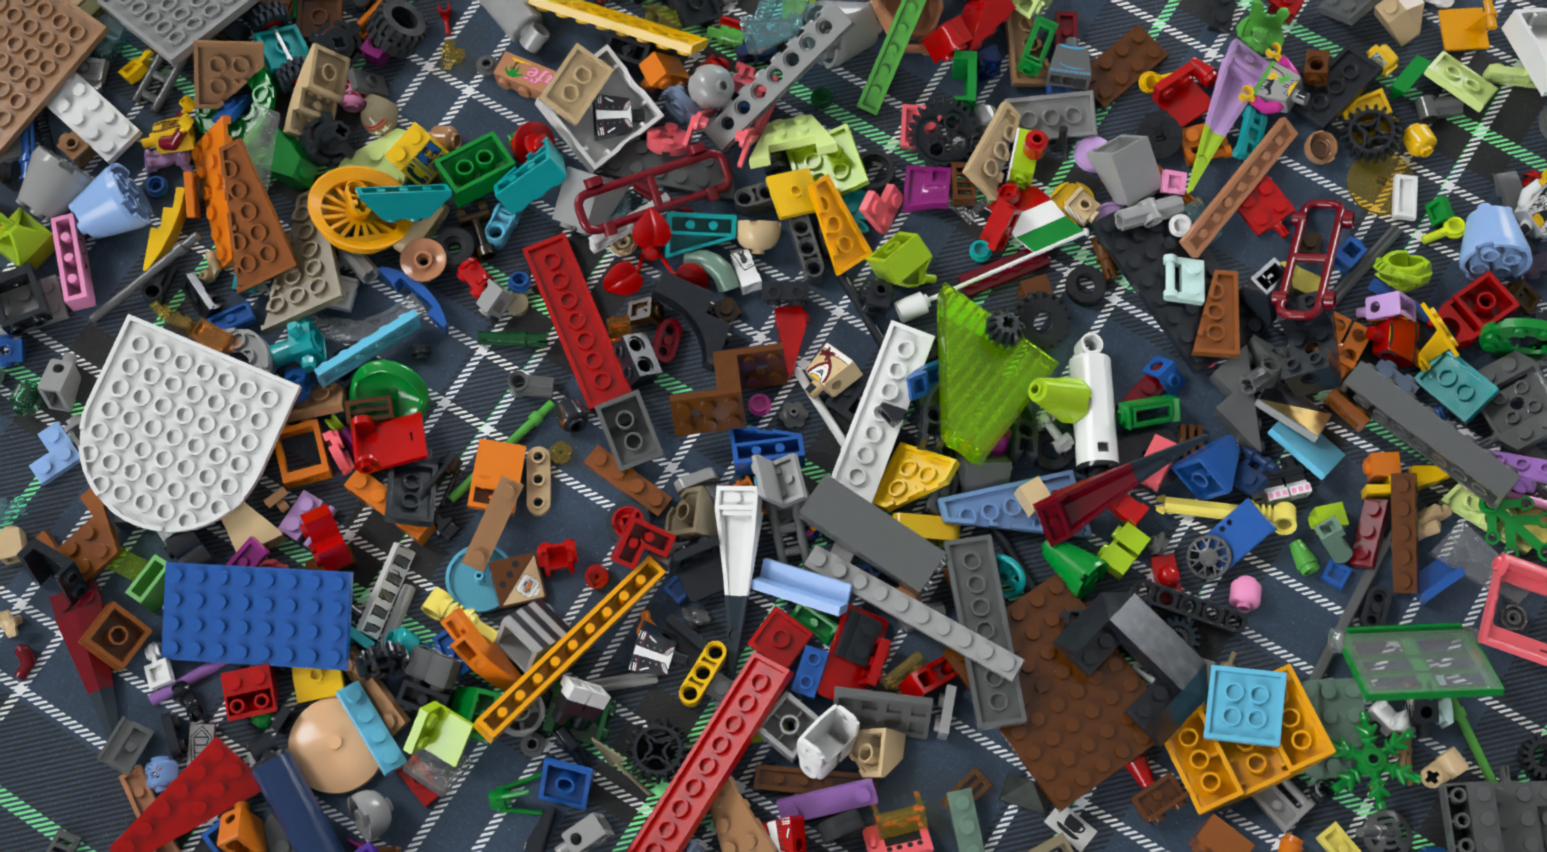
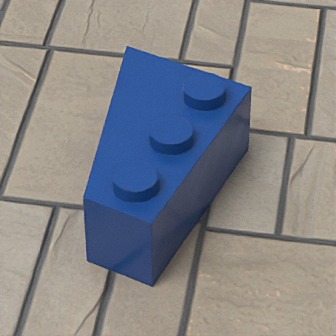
M756 426L729 429L735 476L754 474L751 464L753 463L752 455L755 454L774 461L788 454L795 453L798 456L800 468H805L802 434L772 429V431L762 430Z

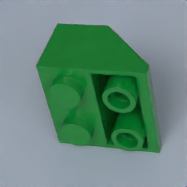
M457 686L450 710L474 724L502 694L478 687ZM474 728L469 740L491 746Z

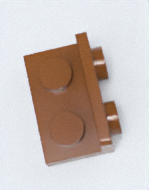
M1342 386L1334 388L1323 402L1357 432H1360L1371 418L1363 408L1356 407L1349 401V397L1341 391Z

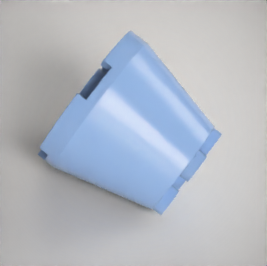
M113 163L106 167L69 203L71 212L76 215L79 221L77 227L82 234L86 235L88 233L94 239H101L143 228L152 223L149 217L153 215L151 204L141 185L137 186L128 177L130 171L123 165Z
M1489 203L1478 205L1477 210L1473 211L1466 220L1459 256L1460 269L1466 274V278L1473 282L1489 270L1497 279L1510 276L1517 278L1523 275L1532 265V253L1513 214V209L1511 207L1491 206Z

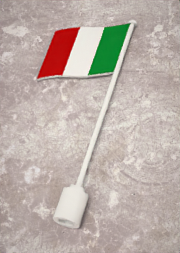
M1033 185L1022 190L1020 199L1013 204L1023 211L1012 232V235L1033 253L931 297H928L926 294L922 295L919 291L894 302L897 314L902 323L908 322L929 313L928 307H931L930 302L1079 237L1084 235L1087 237L1090 232L1087 228L1082 229L1070 220L1047 194ZM996 202L984 206V208L992 213Z

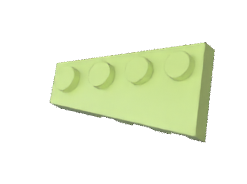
M1460 483L1438 502L1441 505L1446 504L1450 506L1454 513L1487 532L1486 515L1480 511L1478 506L1480 498L1471 491L1466 490ZM1514 508L1505 509L1510 515H1518ZM1497 517V532L1500 534V540L1505 543V525ZM1515 533L1516 548L1525 555L1532 547L1528 543H1523L1522 538Z

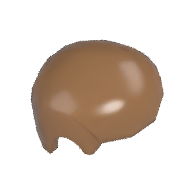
M1324 130L1312 133L1307 137L1304 144V154L1313 164H1327L1335 159L1338 152L1337 140L1331 133Z

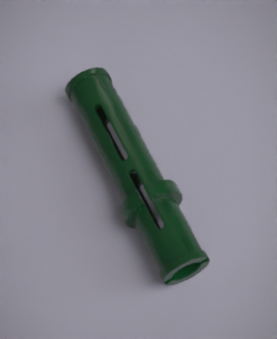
M523 330L522 333L478 331V339H480L478 340V345L521 346L522 349H527L528 347L548 348L549 340H547L549 338L548 333H528V330Z

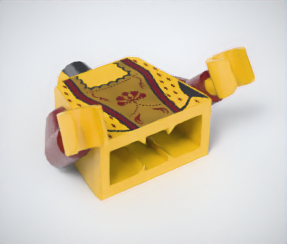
M185 95L179 102V105L183 107L182 111L179 110L174 118L154 123L152 133L140 135L143 148L156 146L157 152L160 155L194 149L196 136L193 127L194 120L188 114V112L193 111L195 108L193 99Z

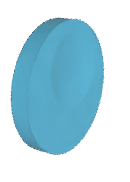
M466 547L458 552L448 565L445 576L447 591L453 597L454 602H458L459 606H464V610L466 608L475 609L476 614L495 611L499 606L489 566L487 564L484 572H481L463 564L462 560L468 549ZM495 547L489 562L505 559L508 556Z

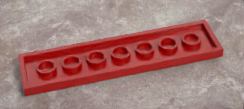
M565 232L523 248L526 261L589 412L594 411V406L632 392L623 375L619 360L614 354L611 340Z

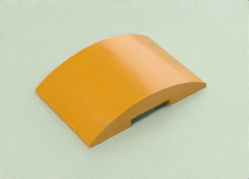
M1290 663L1274 670L1275 672L1287 673L1280 748L1204 739L1207 704L1202 707L1199 706L1164 743L1199 815L1226 807L1267 790L1302 773L1336 753Z

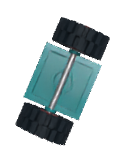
M272 0L271 3L267 1L263 6L262 4L258 5V9L254 8L252 10L253 13H249L247 20L254 33V42H264V61L270 73H275L283 91L286 94L292 95L310 50L297 25H292V18L285 5L281 1L276 2V0Z

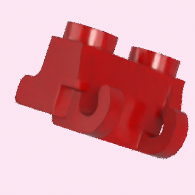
M471 257L460 265L456 275L463 283L468 282L471 286L469 292L478 300L482 292L489 285L486 283L488 278L493 281L494 278L483 268L479 258Z
M566 539L563 543L550 544L544 542L538 546L539 566L545 567L546 577H552L551 570L569 568L570 574L575 573L574 563L578 562L576 541Z

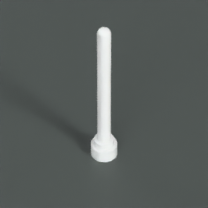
M795 367L794 375L803 389H805L810 384V381L800 367ZM808 395L841 446L840 450H842L846 439L842 430L819 395L815 399Z

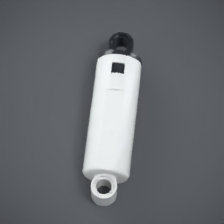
M1092 332L1085 334L1075 344V356L1069 360V376L1084 380L1089 385L1092 393V399L1089 398L1088 406H1090L1089 412L1082 420L1073 424L1076 469L1078 474L1087 476L1085 479L1119 467L1111 359L1108 355L1100 353L1103 349V340L1099 335ZM1085 344H1088L1091 347L1092 351L1088 350Z

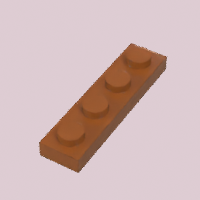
M597 445L584 461L585 466L633 501L642 504L648 512L658 519L673 501L672 497L632 468L620 472L614 456L600 445Z

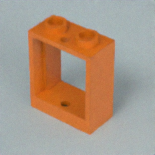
M304 419L299 424L292 426L285 424L276 443L275 450L282 481L288 490L334 477L326 442L322 435V425L318 419ZM314 431L322 464L289 472L282 440Z

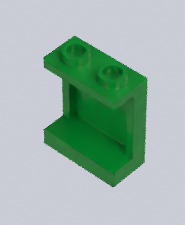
M954 51L951 79H964V96L953 97H955L956 104L962 100L964 108L970 106L972 112L976 104L977 51ZM950 116V119H954L957 121L958 117Z

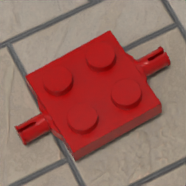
M1266 175L1236 211L1257 237L1266 231L1275 229L1284 239L1290 232L1282 223L1296 209L1273 180Z

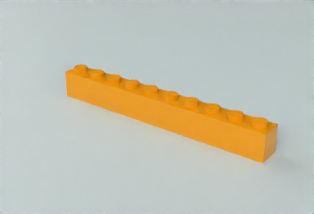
M649 555L475 721L473 727L492 744L662 580L666 571Z

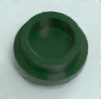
M819 87L812 92L811 103L815 108L826 109L832 104L833 95L827 88Z

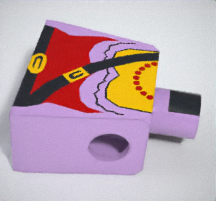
M1400 291L1367 297L1365 299L1366 307L1356 309L1358 321L1367 320L1374 325L1391 318L1416 322L1415 300Z

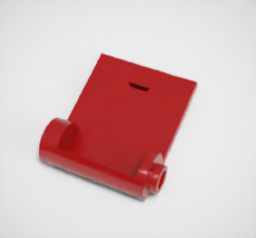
M421 412L376 424L373 418L368 415H358L350 421L355 469L360 473L371 474L376 471L428 458Z

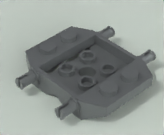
M1515 350L1478 370L1480 374L1498 388L1524 374L1528 376L1501 390L1479 412L1492 432L1491 436L1479 441L1484 449L1497 443L1502 448L1520 453L1547 439V379L1542 373V369L1547 367V356L1534 361V359ZM1516 400H1520L1525 405L1523 408L1515 410L1511 407V404Z

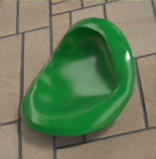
M376 360L362 365L353 375L349 389V401L391 395L395 418L421 412L424 419L429 405V391L424 380L413 369L395 361ZM380 401L351 405L350 410L388 405V402ZM389 410L351 415V419L358 415H368L370 417L389 414ZM391 419L379 420V421H374V422H375V424H376V423H380V422L387 421V420H391Z

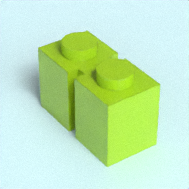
M1129 522L1124 527L1119 525L1111 535L1114 538L1110 545L1105 543L1097 553L1100 558L1109 564L1107 572L1119 581L1151 540L1150 537Z

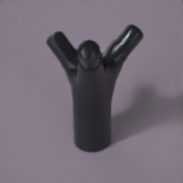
M1060 126L1058 139L1050 147V150L1053 151L1056 148H1060L1064 160L1068 161V127Z

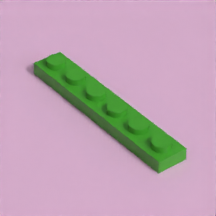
M927 0L901 1L856 107L875 115L878 114Z

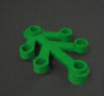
M1524 496L1521 499H1504L1496 510L1488 508L1486 502L1479 499V509L1487 518V533L1484 539L1488 545L1493 546L1500 541V534L1497 532L1498 517L1505 525L1506 549L1503 553L1512 550L1515 552V557L1518 558L1519 551L1516 548V533L1537 551V558L1541 562L1547 563V558L1542 555V551L1547 550V543H1542L1523 526L1538 525L1541 528H1547V524H1543L1540 521L1541 517H1547V513H1541L1540 515H1510L1505 510L1519 508L1521 511L1528 512L1534 506V501L1531 497ZM1523 500L1529 501L1530 507H1523L1521 502ZM1488 535H1496L1497 540L1495 542H1491L1488 539Z

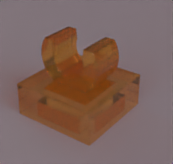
M623 315V317L616 318L611 316L607 319L608 334L611 342L618 341L623 335L632 334L630 316Z

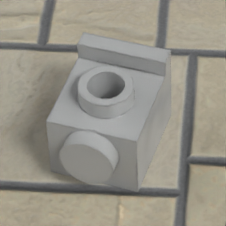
M488 278L486 283L489 285L476 302L480 306L478 311L488 318L493 315L500 319L516 296L502 285Z

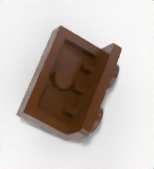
M1169 772L1129 800L1147 825L1151 821L1157 824L1166 818L1165 812L1173 807L1176 811L1187 804L1185 798L1190 794L1188 791L1185 792L1173 774Z

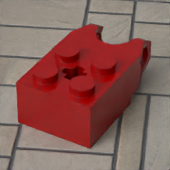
M1489 270L1442 304L1437 313L1445 325L1451 327L1456 332L1455 340L1459 345L1455 349L1459 350L1468 348L1479 341L1480 330L1487 323L1493 321L1497 325L1498 322L1504 321V319L1512 318L1519 309L1520 304ZM1431 320L1426 324L1428 330L1435 328Z

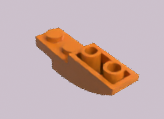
M460 607L440 621L454 640L450 644L451 648L473 671L487 682L506 692L522 677L497 643L494 641L489 645Z

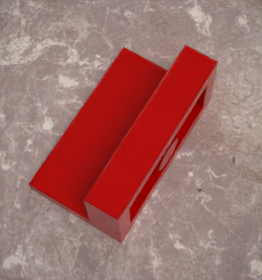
M998 198L979 239L988 242L987 248L993 251H1003L1023 210L1002 198Z

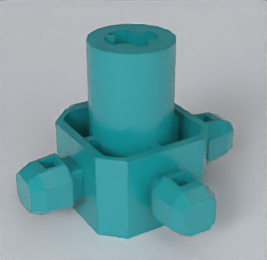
M308 316L300 319L299 322L293 321L288 323V339L269 346V351L276 367L298 361L302 368L309 373L314 371L316 366L327 361L324 337Z

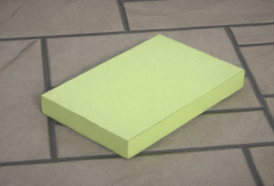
M1442 51L1423 73L1477 112L1483 109L1498 90L1496 86L1445 51Z

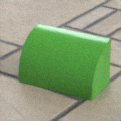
M154 554L125 592L154 614L157 613L164 603L166 561Z

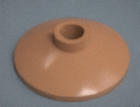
M419 238L409 242L403 248L400 255V265L403 272L412 280L427 282L437 278L444 271L447 261L443 247L435 240L429 238ZM426 260L428 261V264L422 266L420 265V262Z

